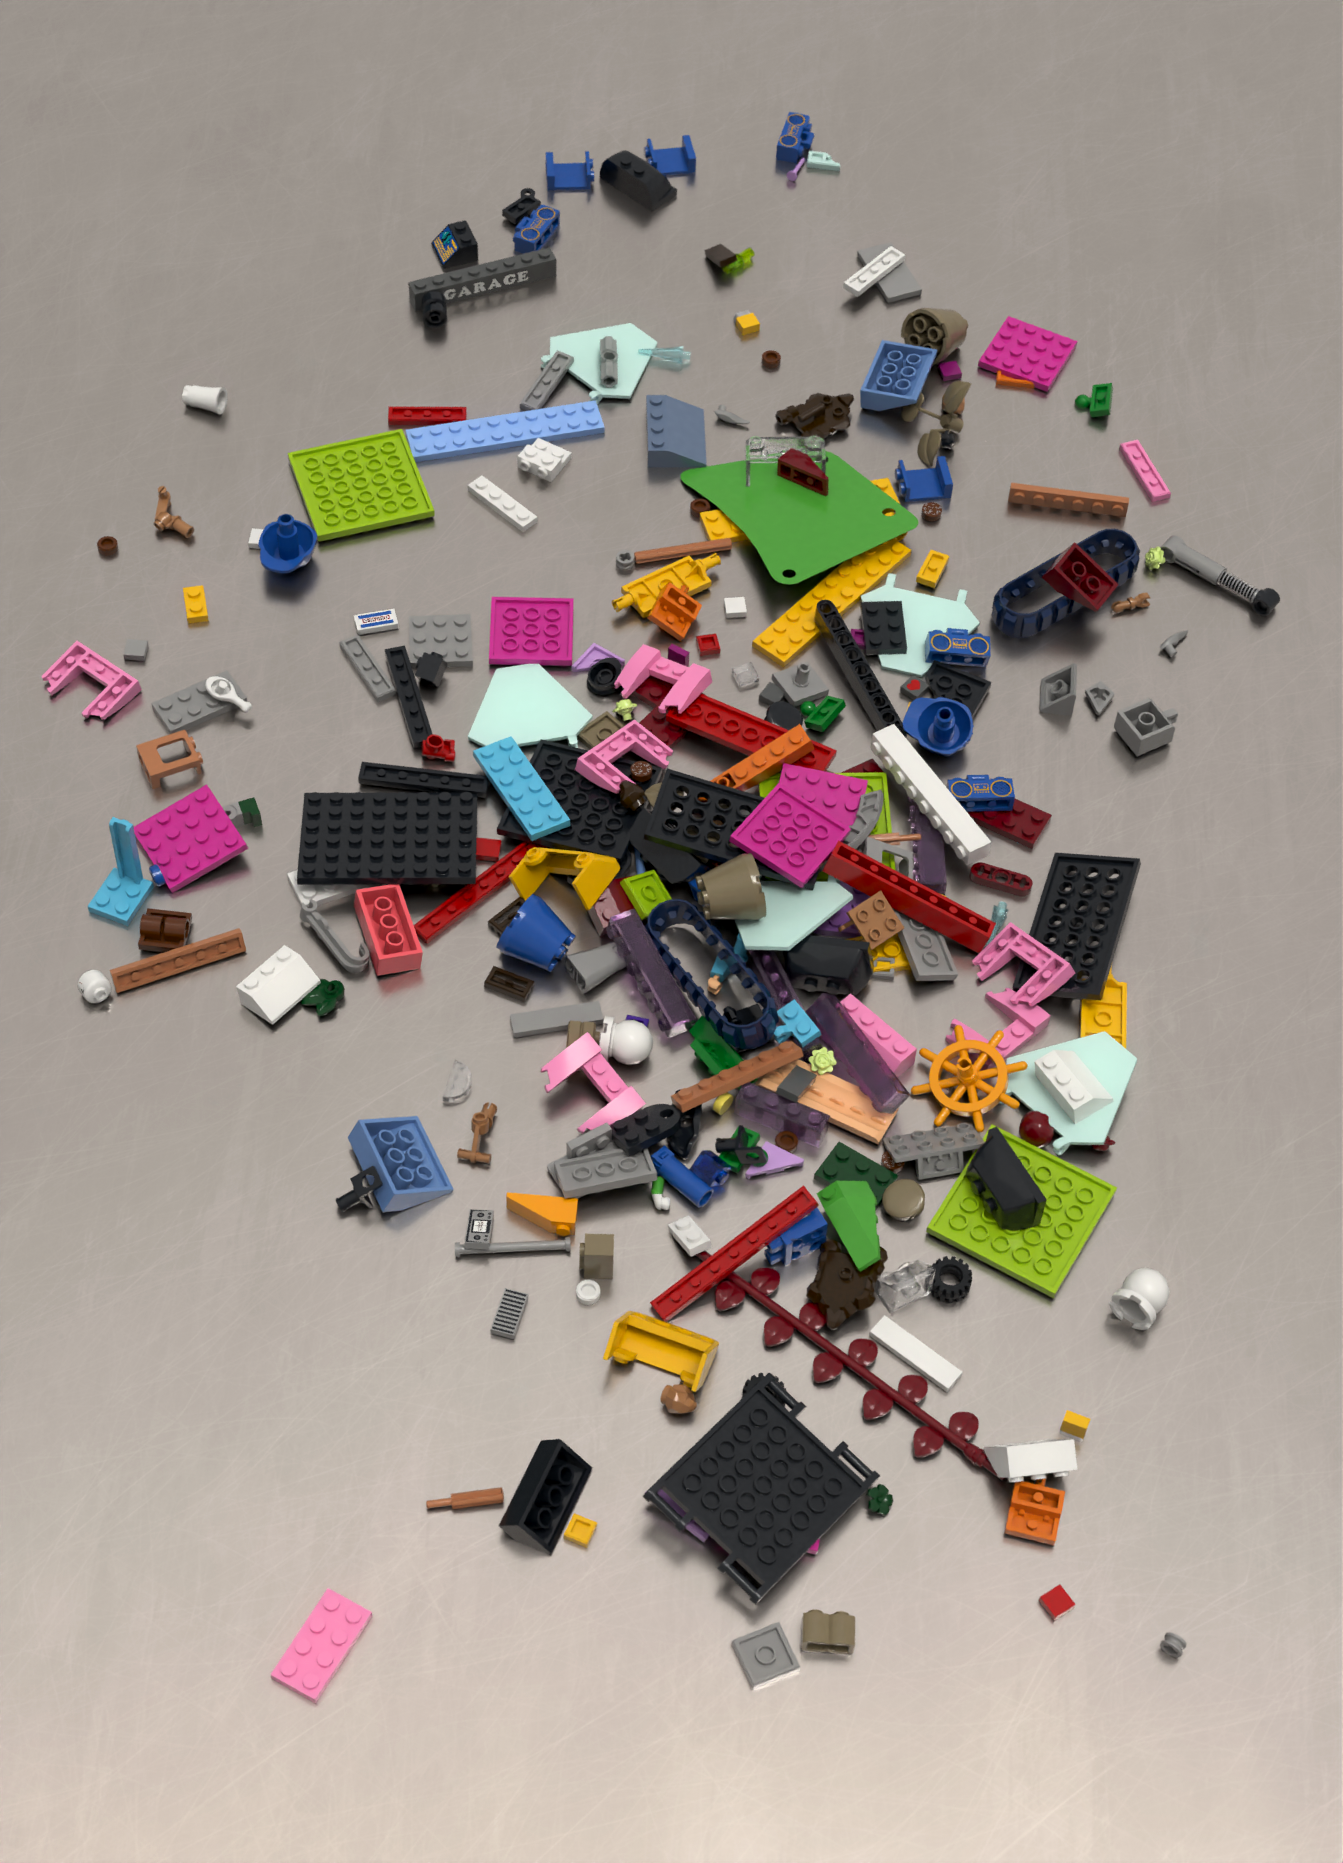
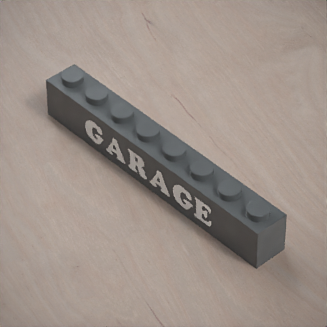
M549 247L408 282L409 300L415 311L422 310L423 296L431 291L441 292L446 297V304L555 277L556 257Z

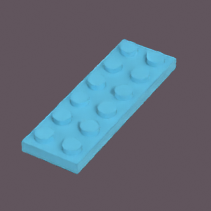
M512 736L473 751V757L531 841L570 826L569 817Z

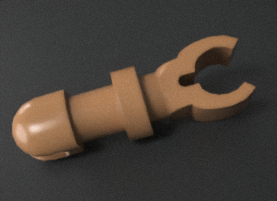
M1146 592L1141 593L1134 599L1130 597L1126 601H1116L1112 604L1111 608L1115 613L1123 612L1124 609H1135V606L1147 607L1150 603L1146 599L1151 597Z

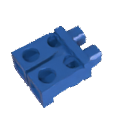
M815 1208L806 1217L802 1218L766 1246L768 1249L764 1250V1255L770 1265L782 1261L784 1266L791 1264V1260H796L820 1249L821 1244L826 1241L828 1223L819 1209Z

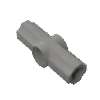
M605 336L600 340L601 384L606 388H612L618 384L617 341L612 336Z

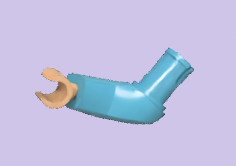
M738 934L733 948L734 953L739 954L746 963L748 960L747 950L744 947L740 934ZM718 956L710 972L711 978L708 980L707 988L708 991L715 995L722 988L723 984L721 982L731 973L730 967L724 960H720Z

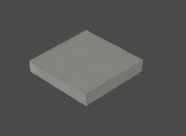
M779 1622L731 1641V1645L752 1690L800 1671L801 1667Z

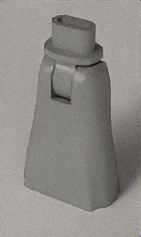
M636 937L629 940L624 938L622 941H613L593 949L565 956L564 965L567 973L572 979H576L577 986L585 993L610 975L628 966L633 959L637 958L638 953L644 951V947Z

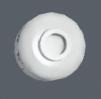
M90 970L83 973L77 983L79 992L90 1003L96 1004L104 1001L111 992L109 980L98 970Z

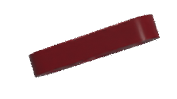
M982 862L975 863L971 867L970 879L975 884L1020 897L1028 896L1031 893L1033 882L1027 875ZM998 876H1002L1006 878L1007 881L1004 883H1000L996 881L995 878Z

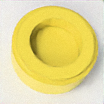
M728 1092L718 1096L714 1102L713 1110L719 1115H723L731 1106L734 1096Z

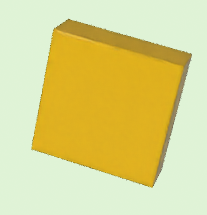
M574 1513L564 1533V1539L587 1548L597 1528V1522Z

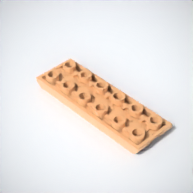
M799 1059L773 1070L757 1080L755 1088L878 1145L899 1110L895 1103L828 1072L820 1075L818 1070L812 1071V1065ZM796 1065L817 1075L815 1082L797 1103L776 1093L778 1086Z

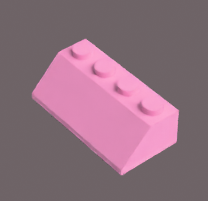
M849 994L833 1008L819 1029L821 1032L820 1037L882 1090L902 1075L915 1062L917 1049L852 994Z

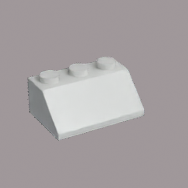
M284 945L239 983L236 988L241 1004L273 1025L317 987L321 981L300 954Z
M1053 1050L1034 1061L1036 1077L1074 1124L1114 1101L1074 1051Z
M1047 1439L984 1447V1452L999 1478H1008L1009 1482L1024 1481L1023 1476L1031 1475L1032 1480L1046 1478V1473H1053V1477L1068 1476V1471L1077 1470L1074 1439Z

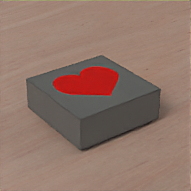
M912 675L900 687V692L915 700L921 698L929 690L930 685Z

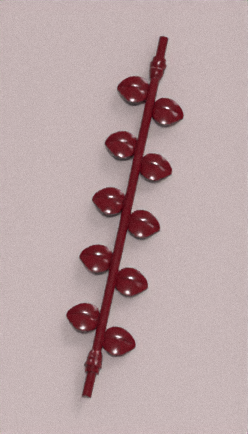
M706 1251L696 1254L702 1261L711 1256ZM758 1268L752 1273L750 1283L733 1271L724 1278L730 1281H724L717 1286L715 1300L716 1309L719 1311L738 1306L744 1300L746 1292L777 1315L767 1319L764 1324L765 1346H776L788 1341L792 1337L795 1328L824 1349L826 1352L818 1354L813 1361L814 1382L822 1383L836 1378L842 1372L844 1364L877 1388L869 1390L864 1394L862 1404L864 1419L872 1420L886 1415L892 1409L893 1401H895L925 1423L927 1426L918 1428L913 1436L915 1457H926L936 1453L941 1449L945 1438L963 1451L965 1457L971 1460L974 1466L984 1467L997 1476L984 1449L966 1442L975 1436L979 1427L978 1418L973 1413L956 1412L951 1416L948 1428L915 1405L924 1399L928 1391V1383L923 1377L918 1375L902 1377L898 1385V1391H896L865 1368L870 1366L877 1357L878 1347L874 1341L869 1339H856L852 1341L847 1355L816 1332L827 1323L825 1315L822 1314L818 1307V1303L803 1305L798 1319L769 1298L767 1295L775 1292L780 1283V1275L776 1270Z

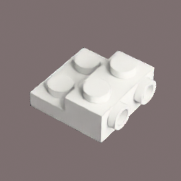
M537 438L532 445L527 444L517 456L518 468L552 482L569 462L572 453Z

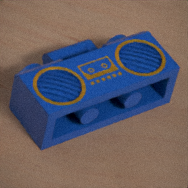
M789 112L777 144L776 160L797 164L799 157L803 156L804 149H810L814 133L811 132L812 124L809 123L810 117L808 115Z
M540 205L537 210L532 211L530 218L523 217L515 228L516 233L513 237L515 251L524 254L542 249L560 225V211Z
M947 628L946 633L941 630L929 631L925 640V662L933 663L934 660H937L944 664L986 667L991 657L990 637L983 636L980 633L968 636V630Z
M967 775L966 779L953 778L947 780L946 788L966 812L1012 811L1015 794L1012 778L996 777L989 780V775Z

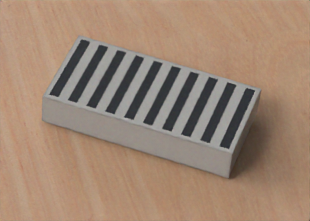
M505 1288L490 1333L514 1339L528 1301V1294Z

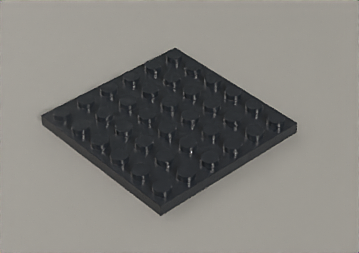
M540 739L530 763L569 817L570 826L531 841L507 806L497 827V834L559 850L590 852L616 858L617 862L621 865L630 846L632 826L638 814L643 808H647L649 802L644 795L643 798L647 802L635 812H632L630 808L626 809L621 804V791L616 794L604 789L575 770L578 758L588 752V750ZM618 758L611 763L635 784L642 787L644 793L649 787L658 783L662 774V768L652 766V777L647 781L639 782L631 777V766L635 763L634 761Z

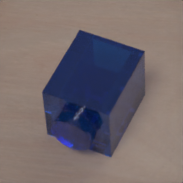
M702 1150L689 1170L712 1187L723 1185L728 1179V1172L732 1167L713 1151Z

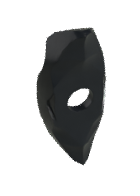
M702 1104L683 1113L678 1109L681 1122L686 1118L693 1120L690 1126L680 1127L674 1135L669 1137L672 1148L683 1160L688 1158L697 1140L702 1120Z

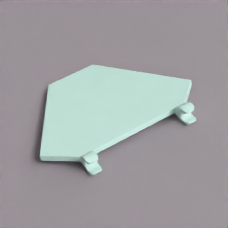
M632 323L550 337V355L541 357L543 362L541 367L544 369L558 350L574 357V362L568 369V372L593 390L589 393V397L592 398L589 401L596 400L598 404L602 398L630 399L658 342ZM605 336H612L617 341L618 384L612 388H606L601 384L600 340Z
M888 573L885 586L861 595L862 602L902 601L907 654L878 655L881 669L922 678L932 665V663L925 662V640L929 631L941 630L946 633L947 628L966 629L969 635L980 625V622L965 605L966 590H959L957 601L895 588L896 575Z
M523 664L499 668L495 670L469 732L468 739L483 747L512 736L519 747L538 744L540 739L550 742L568 739L569 746L578 748L577 735L593 719V715L540 664Z
M828 875V882L816 881L813 890L801 888L783 881H765L764 877L760 876L759 880L766 901V917L758 920H735L746 950L789 951L853 899V895L840 885V880L831 875Z
M1104 1031L1007 1058L1006 1065L1025 1061L1028 1067L1026 1070L1008 1074L1009 1081L1005 1094L1009 1096L1013 1094L1031 1111H1039L1049 1117V1125L1054 1127V1131L1061 1136V1138L1053 1142V1152L1058 1156L1062 1155L1070 1145H1104L1137 1063V1058ZM1053 1050L1074 1051L1114 1101L1074 1124L1036 1077L1034 1061Z

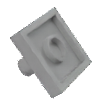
M802 662L772 674L771 680L781 688L785 694L784 697L795 707L805 701H813L828 695V687L808 662Z

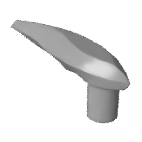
M720 405L718 410L714 411L718 418L728 423H750L748 420L727 412L725 405Z
M1188 630L1173 634L1161 644L1160 648L1165 649L1170 657L1175 656L1177 651L1173 645L1177 644L1188 633Z

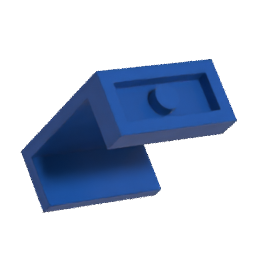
M690 135L682 136V147L657 150L653 149L651 139H647V147H644V156L648 158L647 163L667 176L696 173V156Z
M585 151V163H554L553 152H546L547 190H591V182H594V171H591L593 170V159L589 158V151Z
M945 456L937 457L936 468L907 471L905 470L903 460H899L898 469H895L896 481L899 480V493L903 495L905 502L951 498L953 481Z

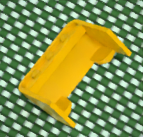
M534 847L527 851L524 858L509 875V879L519 896L526 901L535 893L549 873L575 875L577 877L572 882V885L586 910H590L619 872L620 865L616 858L590 852Z
M628 1311L614 1321L603 1359L608 1360L614 1356V1360L624 1364L637 1359L680 1375L683 1385L692 1388L691 1391L696 1392L704 1384L716 1355L719 1342L648 1315Z

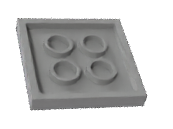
M471 614L409 616L410 663L412 668H416L417 661L423 656L424 652L428 654L435 652L442 655L443 660L448 664L447 667L473 666Z

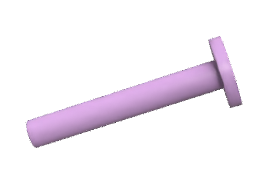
M801 158L793 171L787 173V178L790 181L797 179L796 173L805 162L804 158Z

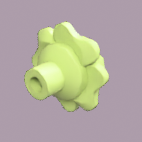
M1159 546L1149 549V552L1145 555V565L1148 566L1149 570L1159 569L1160 564L1165 563L1164 551Z
M630 699L620 700L616 703V708L612 712H617L623 716L624 721L632 719L630 713L637 704L632 703Z
M822 1047L820 1050H813V1056L808 1059L812 1065L811 1070H818L820 1075L832 1072V1066L837 1063L833 1056L834 1052H827L826 1047Z

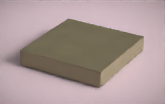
M606 711L587 724L577 735V739L591 750L623 728L624 725Z

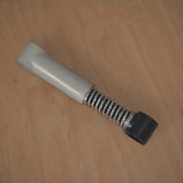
M1171 536L1160 547L1164 551L1163 557H1165V562H1175L1216 586H1224V588L1231 592L1233 591V593L1243 597V599L1249 600L1254 611L1261 616H1267L1280 602V596L1274 589L1266 588L1260 590L1256 589V587L1253 588V585L1250 587V584L1247 585V582L1244 583V580L1241 581V578L1238 579V577L1235 578V575L1232 576V573L1229 574L1226 567L1186 546L1183 539L1178 536Z

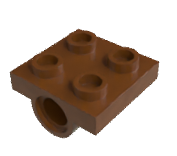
M147 908V912L142 915L140 922L139 950L167 952L185 946L192 922V913Z

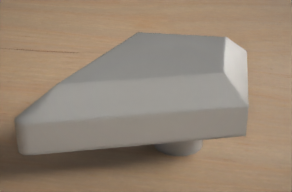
M1102 681L1085 690V694L1097 715L1101 714L1115 695Z

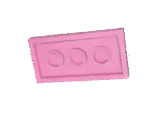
M327 1588L271 1673V1679L317 1703L372 1618V1612Z

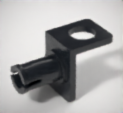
M739 1125L736 1138L716 1139V1152H736L741 1164L766 1163L767 1161L762 1147H747L748 1135L743 1125ZM747 1153H756L759 1157L752 1158L747 1156Z
M371 1166L350 1178L353 1190L336 1198L337 1205L342 1212L359 1202L365 1203L369 1208L373 1207L368 1194L382 1187L383 1183L376 1168ZM368 1175L374 1176V1183L369 1187H364L362 1184L363 1179Z

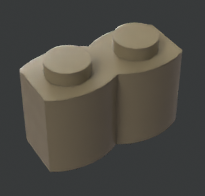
M816 1609L803 1613L801 1650L835 1654L853 1653L855 1647V1616L849 1615L844 1611H838L829 1615Z

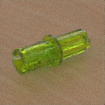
M748 247L740 254L736 253L737 261L722 267L723 271L726 274H730L735 269L743 267L744 263L755 255L754 251Z

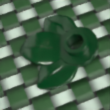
M320 979L321 983L302 999L301 1004L316 1005L319 1017L327 1014L335 1008L336 1002L340 1001L344 996L345 988L340 981L334 980L329 982L326 979Z

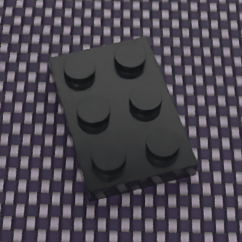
M902 601L861 602L860 609L865 654H907Z

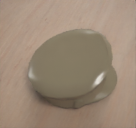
M900 1179L891 1183L884 1191L882 1197L885 1211L898 1221L914 1219L915 1216L922 1212L925 1205V1193L922 1187L911 1179Z

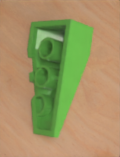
M835 1181L816 1193L858 1270L861 1272L880 1260V1243L876 1227L878 1216L875 1212L877 1199L867 1181Z

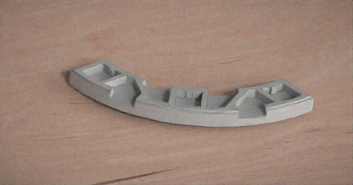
M881 790L861 795L859 809L856 814L857 819L852 826H849L851 829L850 834L842 843L856 849L869 836L882 811L884 795ZM826 860L825 863L820 867L819 872H821V871L823 870V868H824V866H825L827 860Z

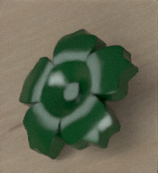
M878 1484L877 1487L868 1489L866 1495L871 1498L868 1501V1509L871 1512L877 1511L878 1514L883 1516L889 1513V1507L893 1503V1496L888 1494L889 1490L885 1485Z

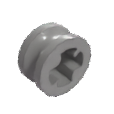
M628 550L618 552L616 555V566L621 570L631 569L634 566V554Z
M1166 1633L1164 1636L1165 1640L1160 1644L1161 1649L1170 1656L1181 1657L1182 1650L1187 1645L1186 1641L1177 1634Z

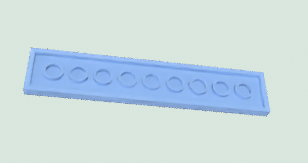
M596 400L407 429L405 433L415 462L530 445L537 438L549 442L600 434L605 432V427Z

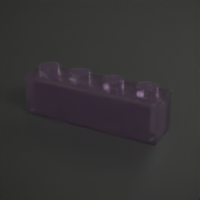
M752 1083L743 1084L735 1098V1114L779 1132L790 1131L797 1136L798 1140L815 1147H820L828 1131L830 1115L801 1103H795Z

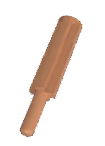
M899 832L868 836L893 846L900 845V842L921 840V834L899 835Z
M502 1487L453 1493L451 1498L429 1500L426 1502L427 1508L452 1505V1509L503 1503L504 1492Z

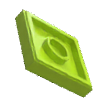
M655 870L625 878L620 882L641 920L646 919L652 909L659 903L672 899Z

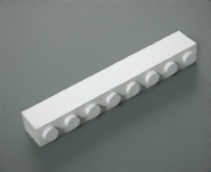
M892 724L873 733L870 744L872 752L882 760L884 767L890 770L896 782L904 787L907 795L917 803L920 811L926 814L932 826L939 830L945 842L952 846L957 857L962 859L966 865H969L988 856L991 847L989 838L899 729Z

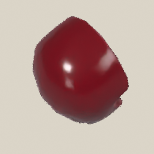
M1029 1111L1020 1122V1138L1038 1148H1043L1050 1144L1053 1139L1054 1127L1049 1125V1117L1039 1111Z

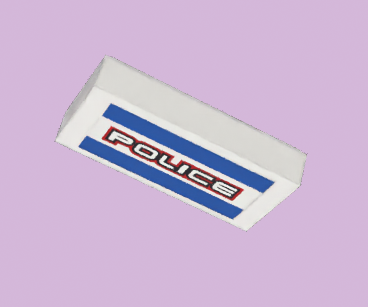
M394 609L354 615L358 635L398 629V621Z

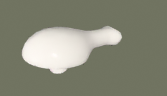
M212 676L206 680V690L213 698L231 702L240 707L245 713L252 708L250 702H246L238 697L233 684L229 680L219 676Z

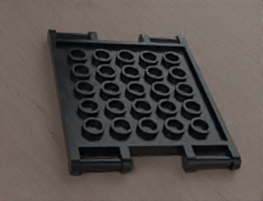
M770 1372L643 1495L647 1502L651 1501L675 1524L674 1528L681 1533L694 1520L730 1555L717 1569L722 1574L726 1573L751 1597L749 1600L754 1605L764 1597L881 1476L876 1471L870 1470L848 1449L849 1446L844 1441L833 1451L826 1447L796 1418L807 1406L801 1401L795 1400L774 1380L775 1377ZM768 1387L791 1409V1411L789 1412L765 1388ZM842 1456L865 1480L863 1481L838 1457ZM661 1489L686 1512L683 1517L658 1494ZM735 1561L762 1585L759 1589L752 1585L732 1565Z

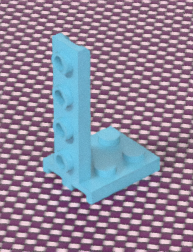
M112 817L109 822L117 868L112 869L88 905V911L128 926L154 888L152 881L143 878L133 824L127 820Z

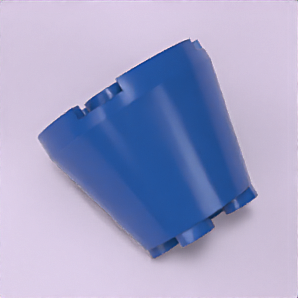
M532 894L519 908L517 915L510 925L506 927L496 948L505 955L543 968L551 973L558 963L556 960H562L569 950L566 946L569 947L576 935L568 929L541 897Z

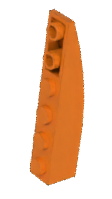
M799 724L718 775L711 782L746 791L780 772L783 768V763L792 764L815 748ZM697 798L700 802H708L706 798Z

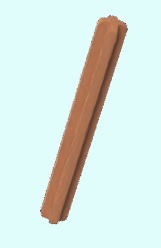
M730 538L638 551L634 553V560L636 564L730 550L732 549V542Z

